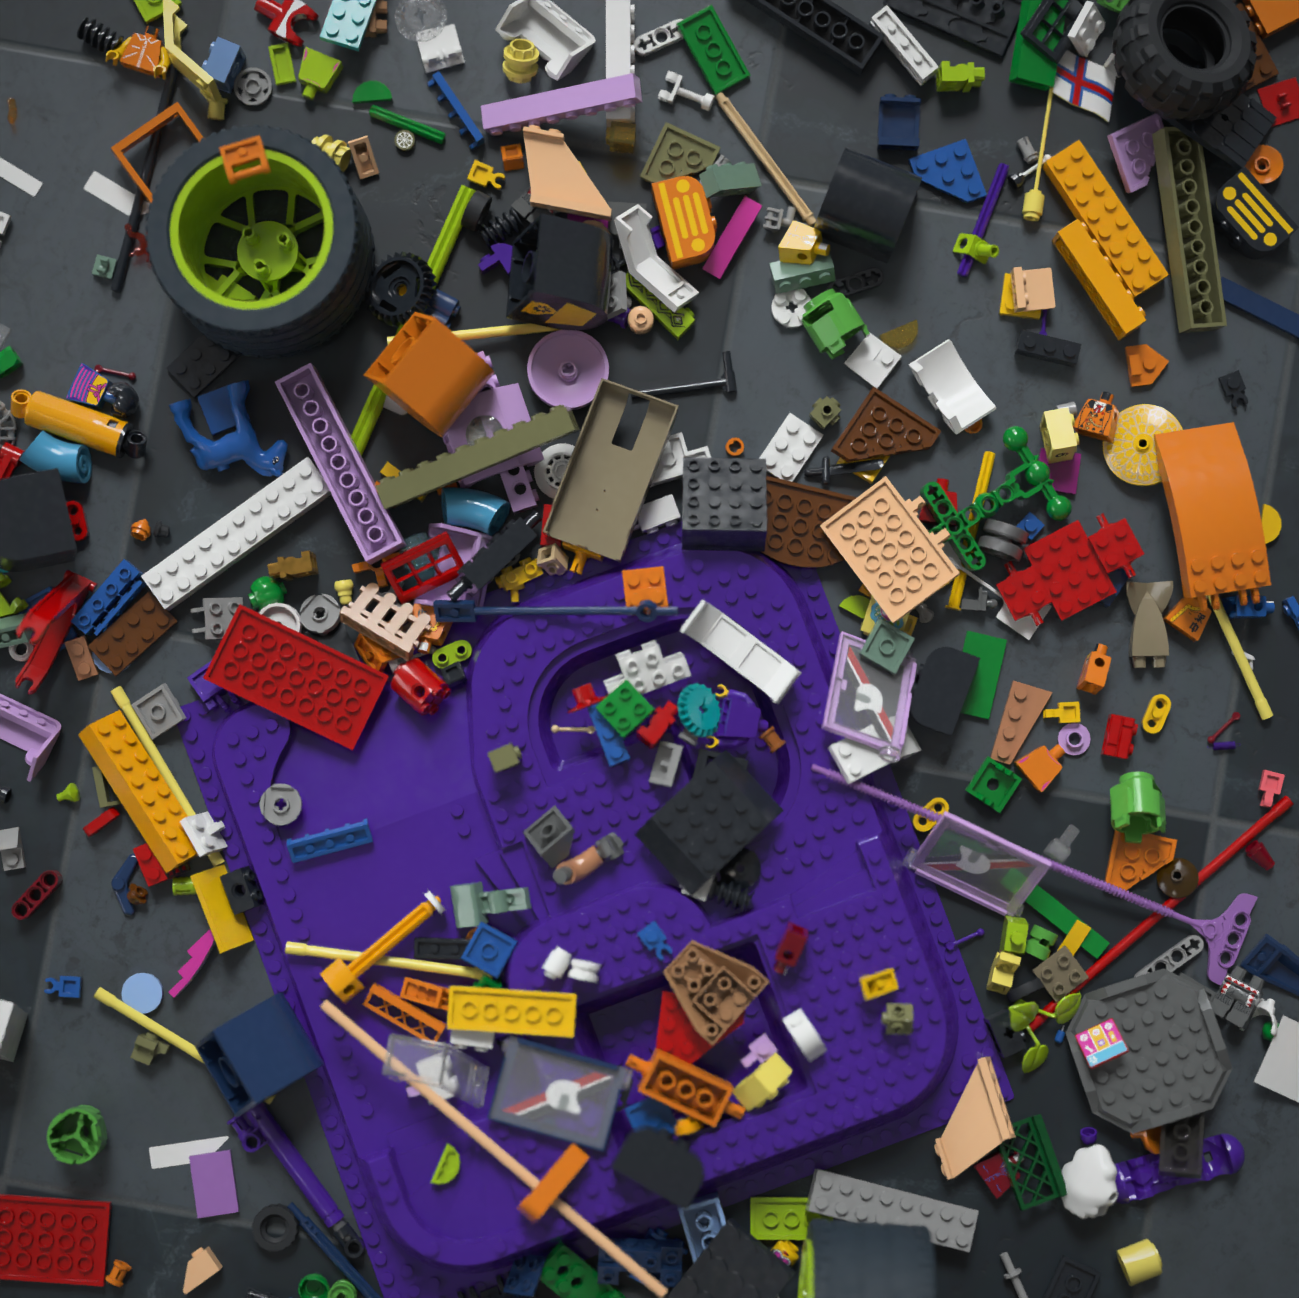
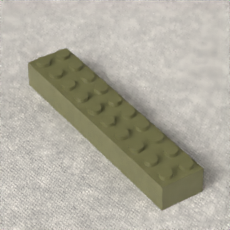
M1163 127L1153 133L1152 138L1179 333L1216 331L1227 326L1203 146L1176 127Z
M561 404L550 409L551 413H538L531 416L532 421H519L512 424L513 429H500L493 432L494 436L491 438L481 437L474 440L475 444L472 446L470 444L462 445L455 448L456 452L453 454L451 452L443 453L436 456L437 460L434 462L427 460L417 464L418 468L415 470L408 468L398 472L399 476L396 478L395 476H389L379 480L380 484L375 487L384 509H393L579 431L580 429L571 407Z

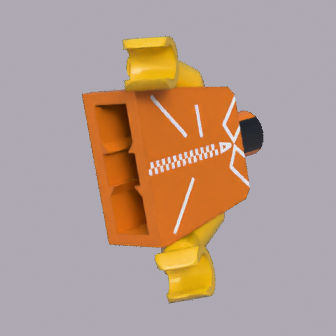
M147 26L145 35L134 33L132 37L127 38L115 50H109L106 53V62L113 59V65L116 66L120 59L123 67L154 76V78H160L162 75V78L166 79V72L171 63L162 41L157 40L159 29L153 26Z

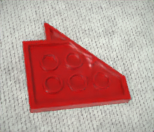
M663 991L656 1048L692 1064L744 1023L745 1009L712 1045L696 1031L676 993Z

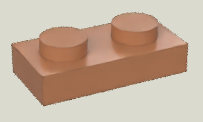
M85 635L64 642L78 681L99 674Z

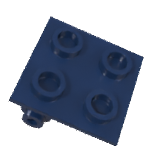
M530 1254L515 1260L503 1292L513 1294L516 1298H521V1296L533 1297L547 1257Z

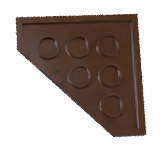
M873 387L831 449V452L846 462L928 450L941 433V430Z

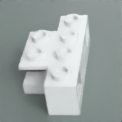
M682 432L671 435L650 487L682 478L683 457L711 458L708 446L687 451Z
M655 640L642 644L643 650L631 654L630 650L615 654L622 674L603 681L606 691L609 695L627 679L640 694H644L689 677L691 673L685 656L680 651L663 658Z

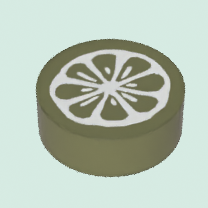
M401 130L396 134L394 140L399 150L406 152L414 147L415 138L410 131Z

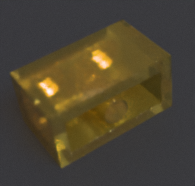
M612 121L611 127H607L606 144L609 145L610 151L634 154L636 124Z

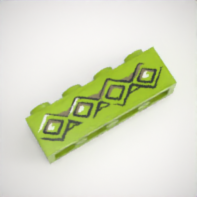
M629 272L626 274V290L642 306L650 309L654 318L677 340L695 324V315L689 308L686 307L684 309L682 307L674 313Z

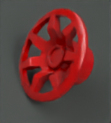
M591 683L575 688L571 691L577 705L567 711V713H573L601 702L608 695L597 697Z

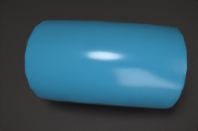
M44 430L19 459L37 472L58 468L61 481L71 483L88 482L92 471L91 455L86 445L61 441Z
M446 487L441 490L444 524L468 527L492 536L499 531L508 517L510 503L498 496L469 488Z

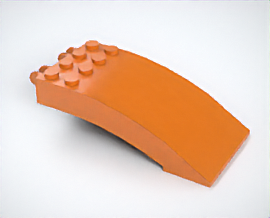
M1234 422L1154 434L1159 475H1161L1175 536L1183 596L1185 598L1198 597L1201 612L1207 611V595L1211 597L1213 610H1219V593L1238 591L1239 602L1244 606L1248 602L1246 589H1250L1253 603H1259L1258 587L1271 585L1269 565L1256 493L1248 462Z

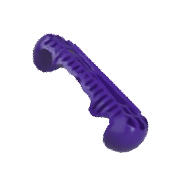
M1222 1133L1163 1150L1159 1154H1148L1115 1163L1114 1165L1117 1169L1115 1182L1118 1193L1116 1202L1128 1204L1131 1200L1153 1197L1155 1194L1172 1189L1176 1185H1186L1201 1180L1208 1181L1222 1174H1235L1244 1164V1148L1236 1137ZM1210 1151L1213 1160L1206 1162L1204 1152Z

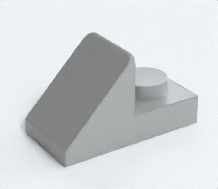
M20 827L0 830V851L4 871L26 867Z

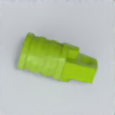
M173 877L172 887L174 896L197 894L190 877Z

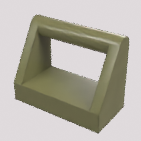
M98 766L93 767L100 808L121 805L120 800L111 801L107 779Z

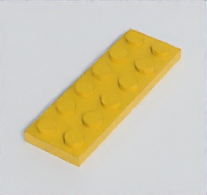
M450 986L447 1029L574 1037L577 994Z

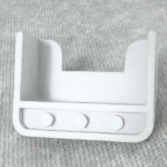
M551 0L515 1L509 5L495 29L504 40L510 41L520 37L521 39L531 41L538 49L540 56L544 60L549 61L545 66L547 75L557 81L572 72L596 41L590 32Z

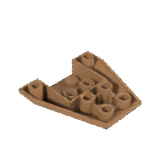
M693 940L664 971L696 1031L712 1045L769 982L754 967Z

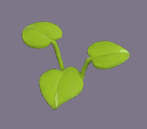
M1080 992L1062 998L1053 1014L1039 1009L1038 1004L1034 1002L1026 1003L1023 999H1019L1012 1007H1009L1011 1028L1016 1032L1026 1028L1035 1042V1047L1030 1048L1023 1058L1022 1071L1024 1074L1041 1066L1049 1053L1046 1045L1040 1046L1038 1039L1029 1027V1023L1035 1019L1037 1013L1056 1018L1058 1024L1069 1021L1079 1009L1081 1003Z

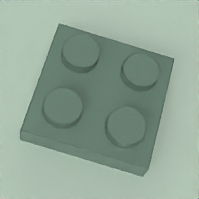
M878 618L859 655L894 675L915 638Z

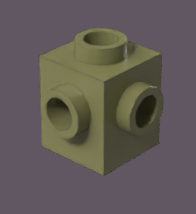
M828 396L824 399L820 397L812 405L814 409L809 414V417L824 430L829 424L833 426L841 418L839 416L841 412L839 407L841 405L833 397L831 399ZM823 410H828L829 414H826Z
M887 1004L886 1012H882V1025H886V1034L912 1035V1004Z

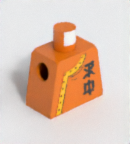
M1183 597L1163 617V621L1195 642L1199 640L1212 611L1207 608L1206 612H1201L1198 597Z
M414 603L413 616L418 618L422 613H427L430 616V631H424L417 640L420 642L417 651L429 654L431 645H443L453 622H436L434 607Z

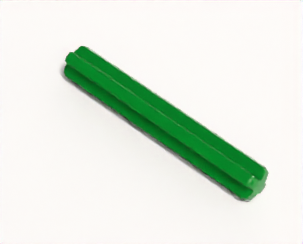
M372 105L369 115L371 117L440 144L445 140L446 135L444 132L376 105Z

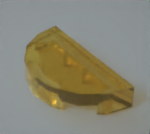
M917 319L879 335L880 339L890 347L903 348L908 346L917 336Z

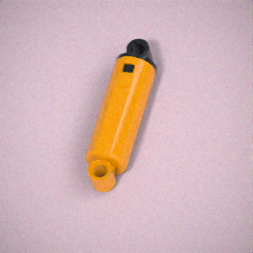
M21 389L14 391L11 395V414L17 418H24L25 424L30 427L44 430L47 433L122 458L126 453L129 457L138 459L146 453L147 435L143 431L134 430V425L130 422L41 391H36L31 395L30 392Z

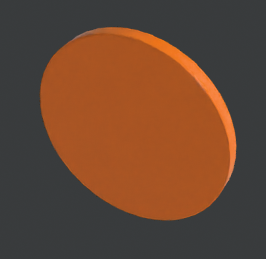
M1164 1125L1137 1133L1130 1132L1131 1138H1141L1145 1149L1149 1150L1152 1154H1159L1163 1150L1165 1143Z

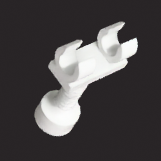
M668 71L666 81L675 84L672 94L668 91L660 90L658 99L673 105L676 96L681 95L692 101L700 102L702 109L710 111L714 95L707 93L705 96L681 88L683 76Z

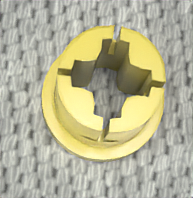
M209 98L207 100L209 102L208 118L224 120L225 104H227L228 100L221 98L215 103Z

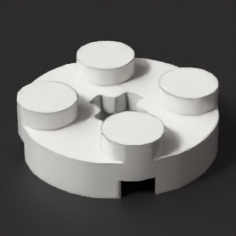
M804 289L776 294L771 306L772 315L777 322L786 328L800 327L803 325L801 322L802 315L806 313L803 307L811 299ZM790 302H793L798 307L795 308L793 313L786 309Z

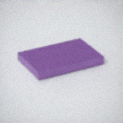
M231 1149L190 1155L189 1160L197 1217L203 1218L239 1212Z

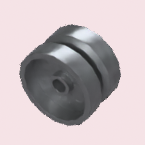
M987 519L983 530L990 536L980 537L978 542L979 548L993 556L1019 562L1023 551L1017 545H1025L1029 533L1013 525Z

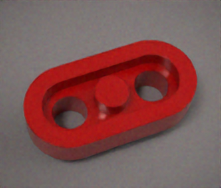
M68 501L66 504L75 541H83L89 533L84 508L77 501ZM73 508L77 509L76 515L71 514ZM77 528L82 529L80 535H76L75 533Z

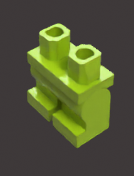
M941 61L936 73V90L938 92L959 91L963 89V92H969L971 87H981L982 81L985 80V68L974 67V62H968L967 65L958 64L957 66H950V61Z

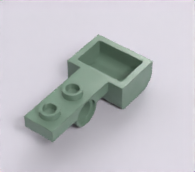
M482 882L450 886L456 928L479 926L481 921L488 923L487 913L495 914L531 908L528 887L484 892Z

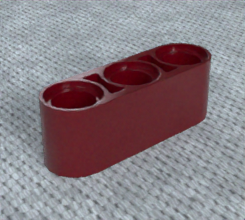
M56 870L42 873L14 903L11 910L12 915L20 920L30 918L62 884L63 877L61 873ZM50 874H53L56 879L53 885L47 882V877ZM36 889L41 892L39 900L33 897V892ZM22 904L27 907L26 915H21L19 912V907Z

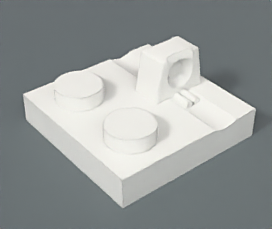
M208 811L185 817L180 821L200 857L222 851L228 847L220 834V831L225 828L223 822L214 823Z

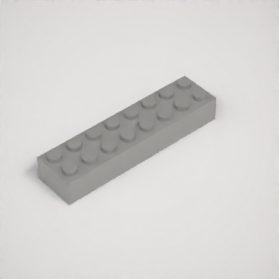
M819 1169L814 1170L805 1208L809 1212L844 1221H854L856 1224L857 1222L881 1223L882 1225L888 1223L903 1224L909 1227L911 1225L926 1226L931 1233L933 1244L963 1252H970L979 1212Z

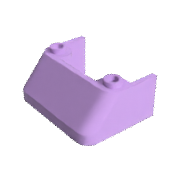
M0 694V739L27 751L25 761L31 766L27 781L31 782L45 765L60 734L61 724L59 721Z

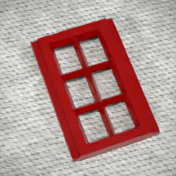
M446 531L380 565L403 605L459 576L457 571L464 563ZM446 545L450 554L435 560L430 551ZM427 554L431 563L415 570L411 561ZM452 557L457 566L441 573L437 564ZM407 563L411 573L396 579L392 570ZM433 566L437 575L422 582L418 573ZM414 575L418 585L403 592L399 582Z

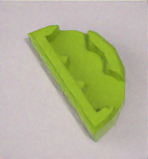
M860 595L850 596L844 599L839 607L864 620L870 600Z
M449 1143L446 1145L431 1180L433 1184L447 1183L454 1179L459 1171V1154Z

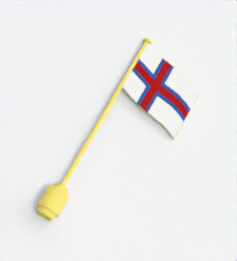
M1068 50L1057 64L1054 87L1049 89L1034 189L1025 193L1022 214H1024L1023 218L1029 221H1039L1043 213L1045 195L1041 194L1042 192L1038 190L1053 94L1074 106L1095 113L1108 123L1110 119L1116 75L1105 67L1080 58Z

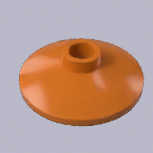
M1258 145L1244 167L1249 170L1260 184H1269L1281 175L1283 158L1275 148L1268 145ZM1259 165H1264V166H1265V169H1264V170H1260V169L1258 168V166H1259Z

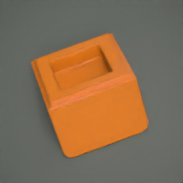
M521 143L501 146L505 171L524 168Z

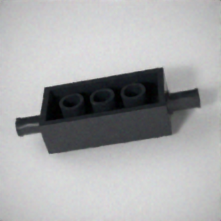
M532 511L524 520L521 517L516 522L512 519L500 531L502 535L497 533L486 544L487 549L483 546L471 558L473 562L468 560L457 571L459 574L455 579L457 583L446 592L448 597L454 602L465 592L473 597L537 536L532 529L542 521V517L536 511Z

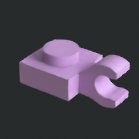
M764 1033L748 1046L751 1052L740 1061L746 1068L756 1059L763 1063L777 1049Z

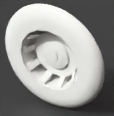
M556 444L548 447L542 452L544 460L535 465L534 475L538 487L543 493L553 499L559 486H556V483H561L575 447L573 445ZM550 477L553 478V480H554L553 482H550V480H549Z

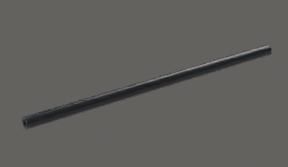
M172 62L168 69L156 116L169 108L178 75V70L173 66ZM164 126L151 134L140 175V178L147 187ZM138 187L110 288L111 291L118 293L121 291L145 196Z

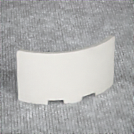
M946 340L908 364L919 385H922L930 395L927 398L935 410L939 409L941 411L944 422L956 435L996 410L995 404L985 395L973 379L950 340Z

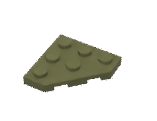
M665 122L640 178L649 183H655L679 176H689L706 170V167L714 164L721 147Z

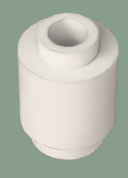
M557 947L555 951L551 952L542 967L546 970L544 974L554 980L556 977L561 978L571 962L569 959L572 955Z

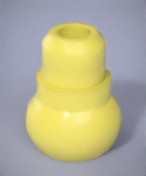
M351 579L335 581L334 588L342 605L349 604L350 601L352 602L351 594L354 584Z

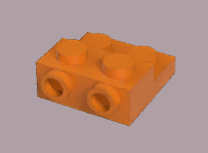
M664 566L622 571L626 607H638V604L643 600H651L658 607H668Z

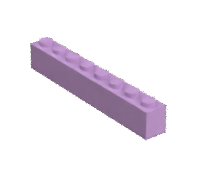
M631 73L482 105L483 129L496 136L503 134V131H520L524 126H540L541 123L546 122L554 124L558 123L560 119L573 120L577 119L579 115L592 116L596 115L598 111L611 112L617 110V107H634L636 103L642 102L640 78Z

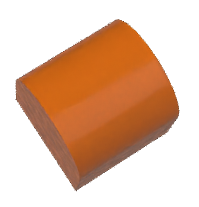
M414 312L363 376L417 421L438 436L443 437L492 377L494 371L475 351L437 318Z

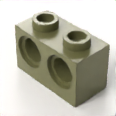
M512 743L488 752L496 773L521 764L519 759L523 758L519 747H514Z

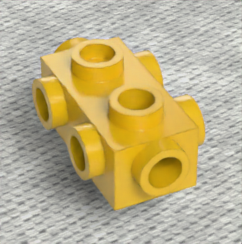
M530 557L519 561V566L512 568V565L500 570L502 574L495 577L499 589L503 588L504 591H511V602H519V590L525 588V582L543 574V568L536 565L537 558L532 560Z

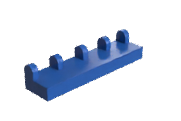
M438 71L433 74V79L427 85L430 88L437 84L443 93L437 100L442 102L447 99L453 108V111L448 114L449 118L459 117L465 126L459 131L460 134L464 135L469 132L475 141L469 147L471 150L476 149L485 143L484 137L441 73Z
M365 818L363 822L351 825L346 823L344 827L332 830L328 828L325 829V832L314 835L305 834V837L295 840L287 839V848L292 863L367 844L373 842L368 818Z

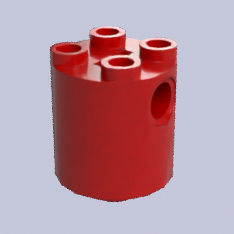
M413 658L406 663L403 662L398 665L391 682V689L420 715H427L428 713L431 716L439 710L438 705L448 698L452 692L449 689V685L419 658Z

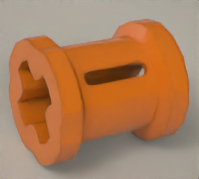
M115 1259L114 1267L110 1275H107L105 1279L112 1285L122 1287V1281L127 1271H130L132 1267L124 1261Z

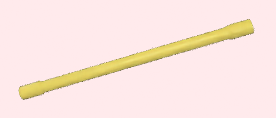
M527 323L452 332L461 340L559 331L561 329ZM395 336L387 337V344H389Z
M1207 595V597H1208V599H1209V601H1210V603H1211V597H1210V595ZM1219 598L1220 608L1219 610H1214L1215 615L1253 696L1261 719H1268L1273 716L1271 708L1259 687Z
M122 686L116 687L110 692L124 712L153 763L187 816L196 815L130 704V700ZM220 852L207 855L214 867L225 862Z
M288 941L285 948V954L336 960L340 957L343 961L351 962L363 953ZM385 955L374 964L470 977L480 980L483 974L491 979L493 978V976L477 967Z
M99 987L93 998L108 1007H112L204 1063L193 1044L125 1004L105 989ZM276 1095L264 1102L270 1105Z

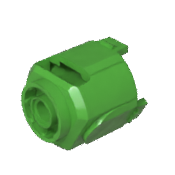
M833 288L819 294L803 307L806 313L802 315V324L819 352H827L832 360L845 353L843 350L846 346L845 341L859 331H862L865 338L870 335L867 325L864 324L848 298L846 299L843 293H836Z
M1130 772L1122 775L1119 778V784L1110 788L1111 826L1116 831L1124 833L1125 842L1141 844L1142 834H1150L1159 830L1161 833H1165V800L1155 783L1154 776L1146 772Z
M79 1105L66 1110L62 1114L60 1113L52 1120L53 1122L48 1128L47 1142L50 1151L57 1160L71 1165L81 1164L92 1159L107 1145V1130L101 1112L89 1105ZM84 1126L89 1130L87 1137L84 1136ZM65 1149H69V1150H72V1151L81 1153V1154H83V1156H80V1155H77V1154H74V1153L65 1151Z

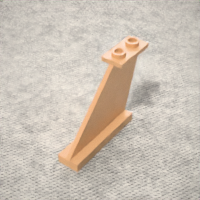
M536 125L524 126L523 134L531 186L530 205L611 221L612 209L608 206L564 142V134L557 129L546 131L541 130V127Z
M991 1057L977 1059L978 1063L942 1137L935 1139V1151L941 1157V1170L943 1175L947 1177V1180L957 1178L959 1174L1002 1142L1016 1137Z

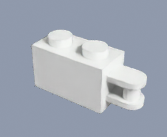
M671 494L644 504L638 517L639 524L635 525L634 530L641 528L642 533L647 532L649 535L659 531L658 527L666 525V527H671L678 524L677 520L681 519L673 495Z

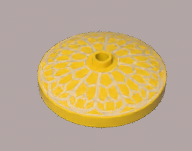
M1140 404L1121 411L1113 443L1103 441V453L1109 468L1118 478L1132 485L1152 486L1161 483L1162 479L1158 470L1154 434L1183 430L1182 426L1169 411L1155 405ZM1143 440L1147 441L1145 447L1139 445Z

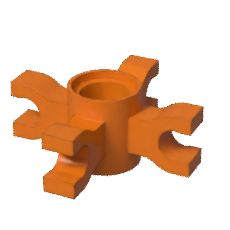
M401 553L390 554L382 558V561L385 562ZM366 561L352 564L355 574L371 569L376 574L378 586L380 588L388 586L382 567L374 568L372 564L370 565Z

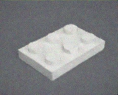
M789 413L759 459H766V471L778 479L793 482L822 439L823 434Z

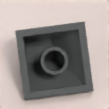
M555 805L523 831L538 853L552 868L569 855L575 832L574 828Z

